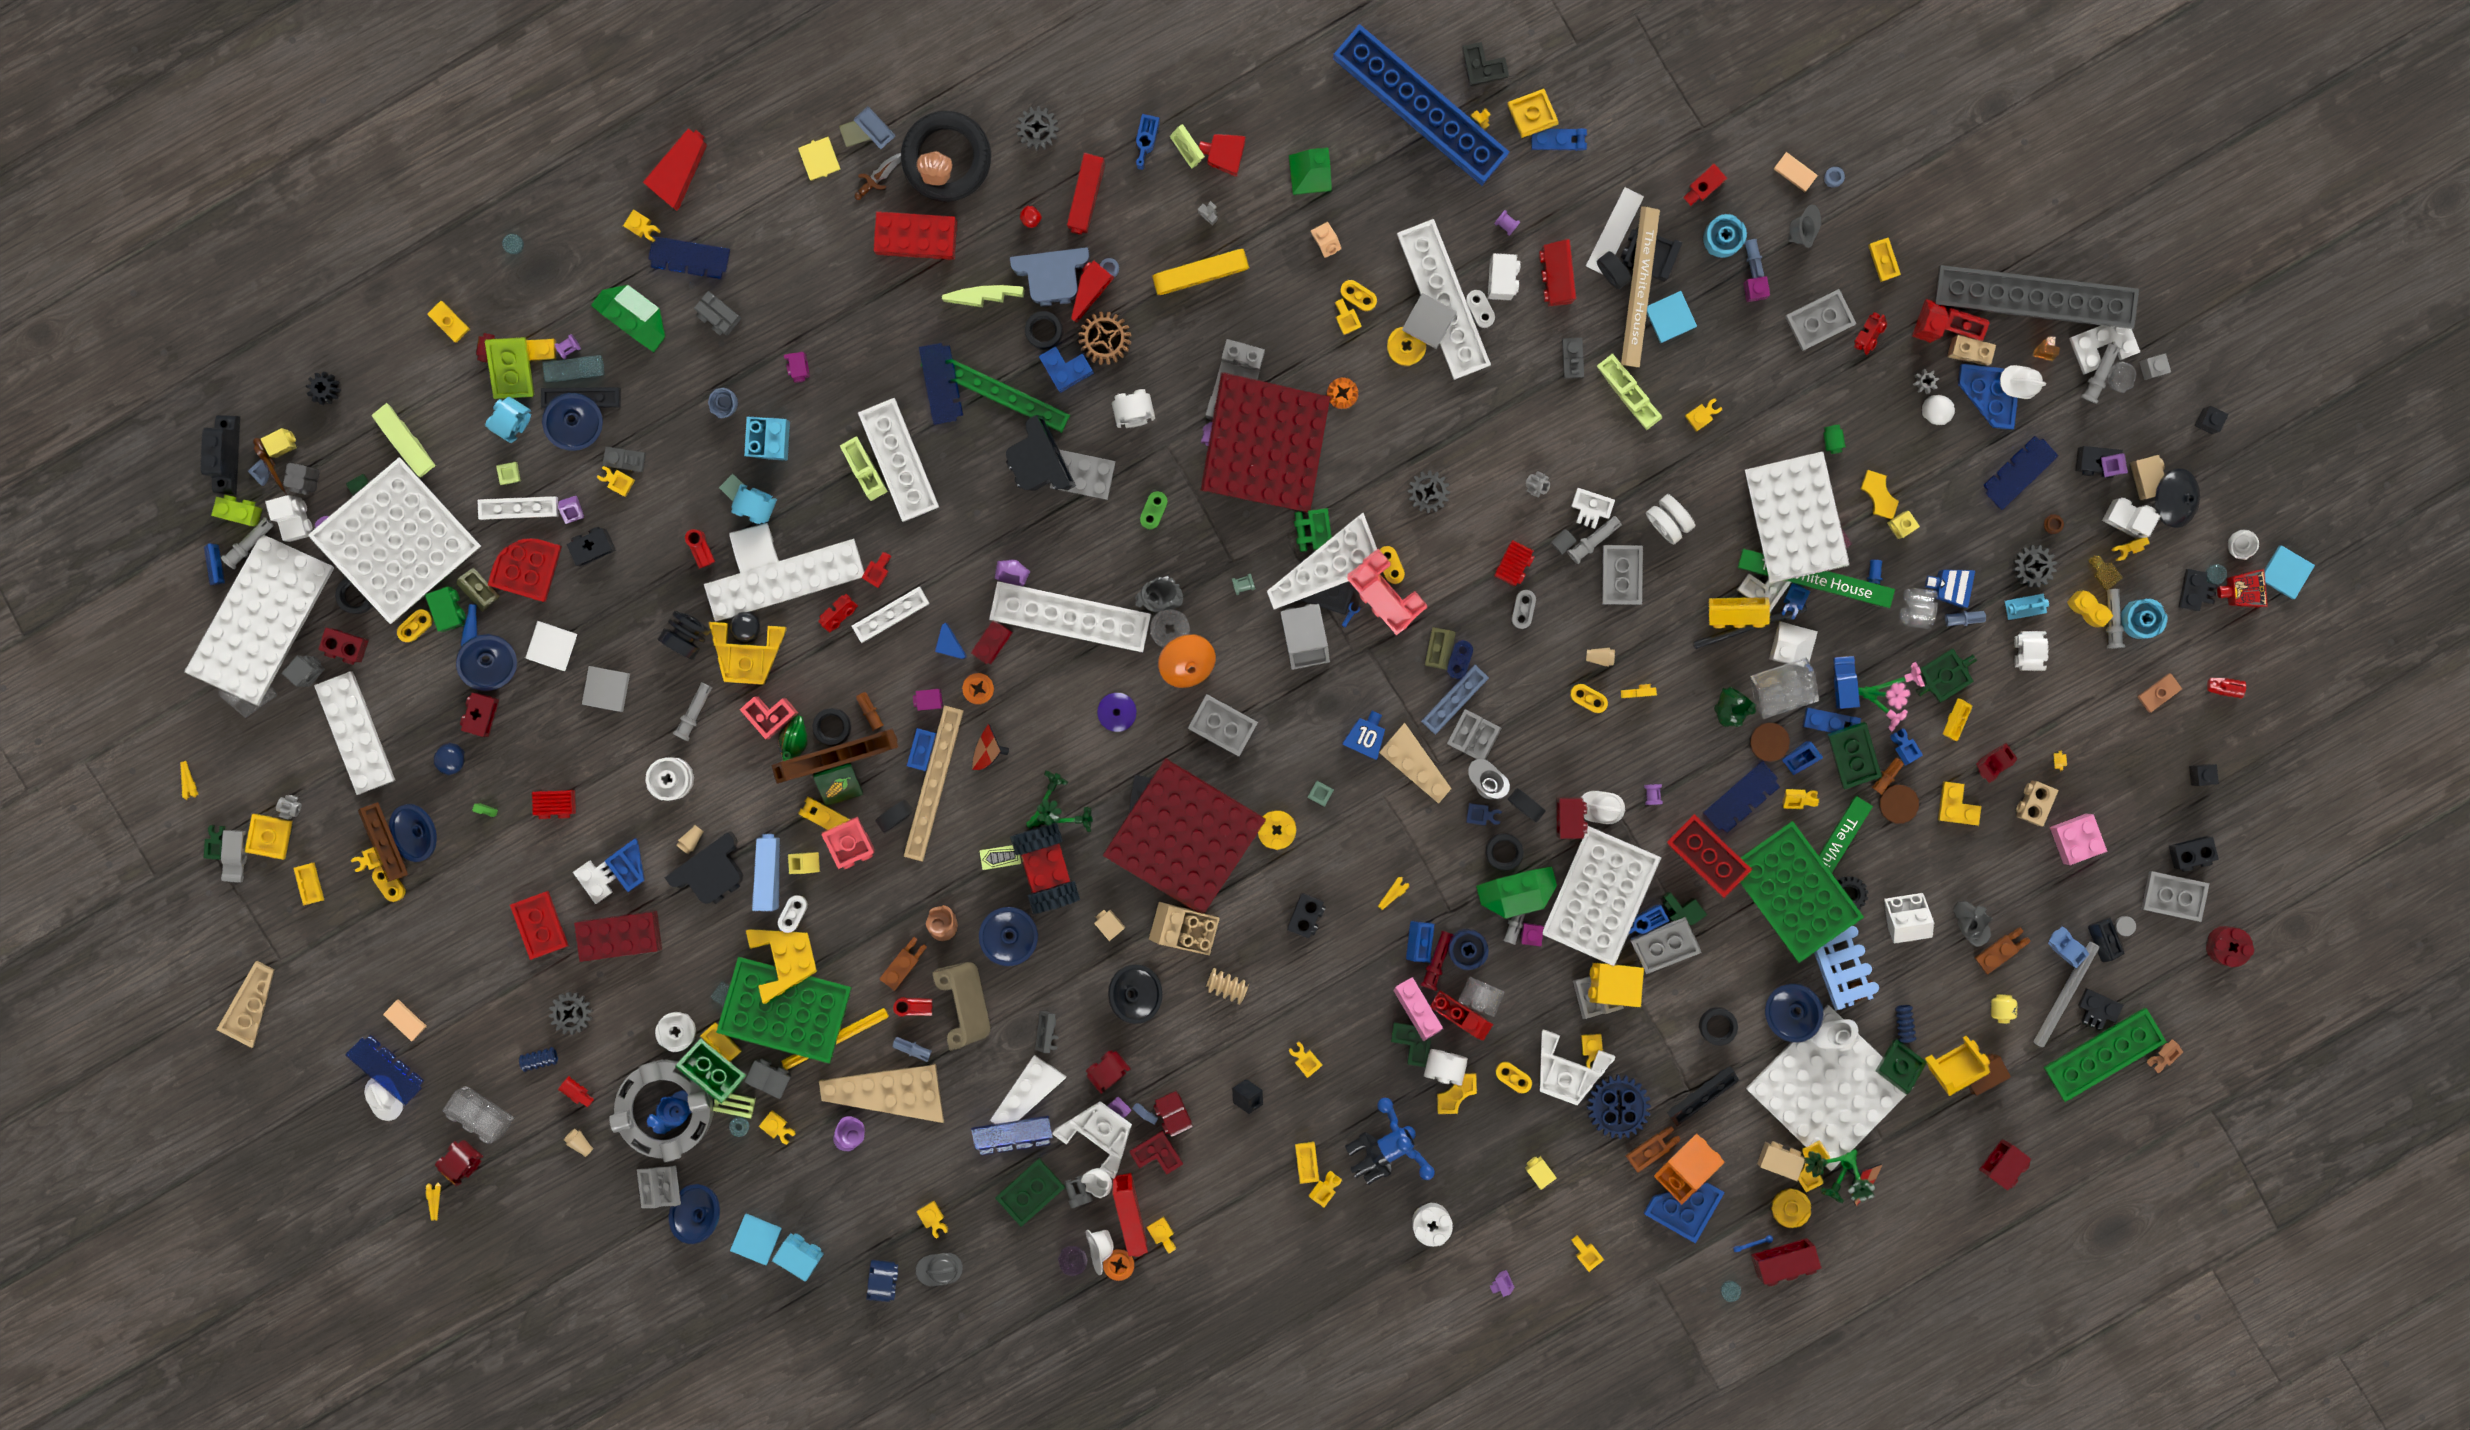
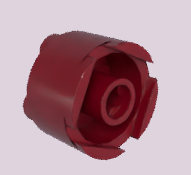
M2220 926L2209 934L2206 951L2214 962L2229 967H2238L2245 964L2254 954V947L2251 937L2244 930L2230 926Z
M1108 1051L1101 1057L1102 1062L1100 1064L1094 1063L1086 1070L1088 1073L1086 1077L1101 1094L1105 1092L1104 1088H1110L1127 1074L1124 1070L1127 1072L1131 1070L1130 1066L1117 1051Z
M462 1140L459 1143L453 1142L448 1147L447 1151L449 1152L446 1156L441 1157L435 1164L437 1170L455 1186L463 1183L461 1181L463 1177L469 1178L480 1165L481 1160L479 1158H483V1155L466 1140Z

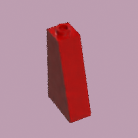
M689 128L643 181L646 186L676 211L680 208L707 147V144L703 141L705 137L697 130L692 132Z
M1084 153L1067 223L1068 229H1071L1070 232L1082 235V232H1088L1105 169V162L1102 157Z
M1132 1173L1116 1176L1113 1179V1196L1128 1256H1142L1144 1253H1148V1247Z

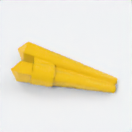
M180 762L182 798L186 800L190 796L195 798L198 792L187 762Z
M1402 877L1397 878L1378 905L1381 910L1386 908L1397 897L1402 896L1409 888V883H1405L1403 886L1400 885L1403 882Z
M429 1183L426 1185L425 1193L426 1199H428L431 1221L438 1219L441 1184L439 1183L435 1185V1189H432V1185Z

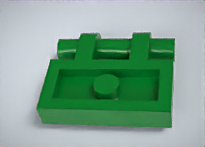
M1328 508L1308 511L1309 519H1303L1302 512L1295 513L1294 527L1297 528L1298 538H1296V542L1299 544L1300 552L1307 551V543L1312 542L1313 550H1318L1332 538ZM1310 525L1311 536L1309 537L1305 536L1304 526Z

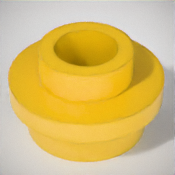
M2062 751L2054 753L2055 769L2063 770V766H2067L2066 754L2062 755Z

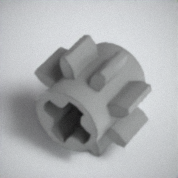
M1923 369L1921 372L1922 376L1920 374L1915 375L1917 381L1913 385H1917L1919 388L1918 393L1925 390V393L1929 394L1930 388L1934 390L1938 388L1935 382L1939 378H1935L1933 375L1934 371L1927 373L1926 369ZM1923 380H1929V384L1923 383Z
M1539 471L1536 472V475L1531 474L1526 480L1527 492L1536 497H1539L1540 493L1546 494L1550 489L1549 477Z
M286 795L285 798L281 797L278 800L276 811L281 812L279 817L288 820L292 819V816H298L301 810V803L297 802L298 797Z

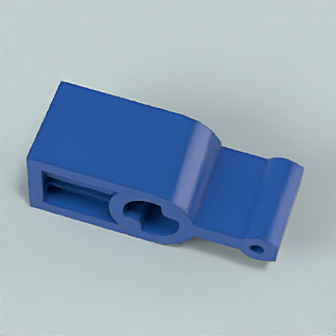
M1142 114L1136 138L1137 147L1140 151L1136 164L1140 170H1143L1145 167V154L1151 152L1155 146L1160 118ZM1143 139H1148V142L1150 144L1145 147L1142 145L1141 141Z
M1854 656L1833 658L1836 709L1860 707Z
M1657 904L1636 915L1629 934L1634 931L1644 934L1667 923L1669 920L1662 906ZM1639 920L1646 922V925L1643 929L1637 927V922Z

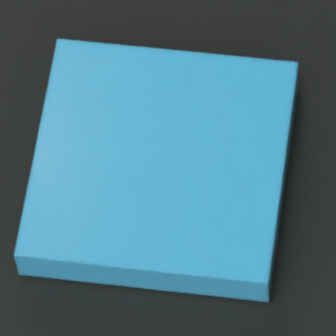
M1681 291L1647 306V315L1660 344L1697 327Z
M2280 545L2264 570L2265 583L2289 598L2295 599L2315 565Z
M745 1214L730 1251L767 1265L782 1228Z

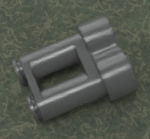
M1082 1175L1075 1177L1073 1181L1071 1179L1064 1181L1071 1209L1093 1201L1091 1193L1088 1194L1085 1191V1183L1081 1182ZM1074 1182L1077 1183L1080 1194L1076 1195L1073 1186Z

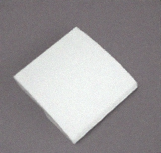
M768 523L729 534L740 573L779 562Z
M537 621L525 658L565 671L577 634Z

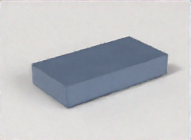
M869 106L854 118L858 126L880 149L895 137V134Z

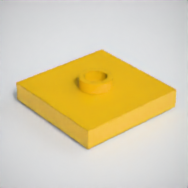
M1545 89L1507 102L1521 138L1558 125V119Z
M252 814L245 852L284 860L293 821Z

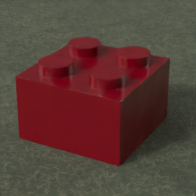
M1556 798L1558 838H1584V834H1587V822L1584 821V814H1587V802H1584L1583 798Z
M2001 1139L1979 1170L2008 1191L2017 1184V1178L2020 1174L2027 1171L2030 1166L2029 1162L2032 1159L2011 1143Z

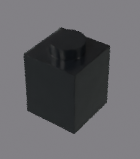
M2213 406L2205 407L2202 409L2194 426L2210 434L2219 433L2229 414Z
M2217 764L2189 766L2192 786L2219 784Z

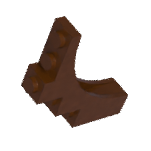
M889 729L831 748L773 764L771 767L778 784L898 748L897 737L893 729Z

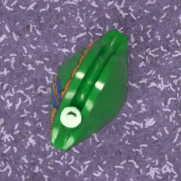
M796 715L779 735L778 744L783 761L799 757L807 746L808 738L802 716Z

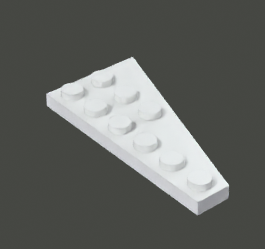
M1364 513L1360 514L1267 591L1273 609L1349 581L1347 574L1361 565L1363 559L1377 550Z

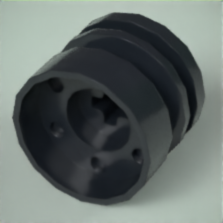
M674 610L672 615L679 621L669 619L668 622L674 627V630L664 628L658 637V641L682 656L694 660L700 650L694 644V641L705 642V638L699 635V633L708 636L711 631L701 621L689 614Z

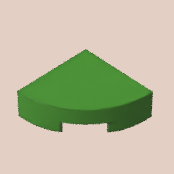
M481 803L474 804L472 809L473 812L484 813L490 817L496 816L498 812L497 809Z

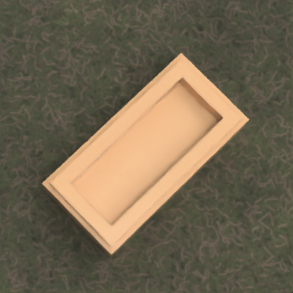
M1787 152L1774 167L1775 171L1803 192L1807 191L1818 176Z
M396 1000L383 1014L411 1041H414L427 1027L399 1000Z

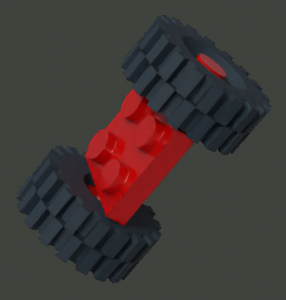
M1058 823L1010 836L1015 855L1023 854L1021 858L1032 892L1028 895L1033 914L1046 912L1080 900L1075 881L1070 882L1060 845L1057 844L1063 842Z

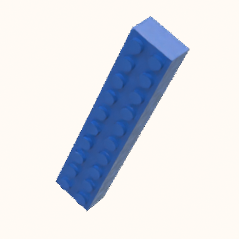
M1360 24L1334 53L1333 60L1481 186L1485 184L1507 158L1509 151Z

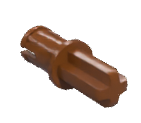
M863 692L857 695L856 699L864 712L862 715L866 716L872 731L884 726L876 712L877 708H874L867 693Z
M1895 758L1886 771L1881 772L1882 777L1875 782L1872 788L1882 795L1890 783L1895 781L1893 778L1904 763L1900 759Z

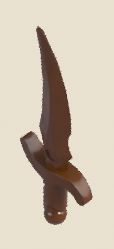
M255 438L253 440L255 452L267 466L274 481L287 495L275 472V462L268 455L261 440Z

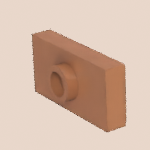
M2168 673L2137 697L2147 711L2152 712L2181 691L2182 688L2173 675Z

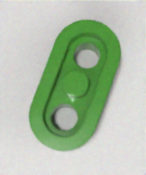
M1156 491L1148 497L1140 517V522L1144 528L1151 530L1159 525L1167 506V497L1164 493ZM1155 498L1161 499L1159 505L1154 504ZM1148 516H1153L1154 520L1152 523L1146 521Z

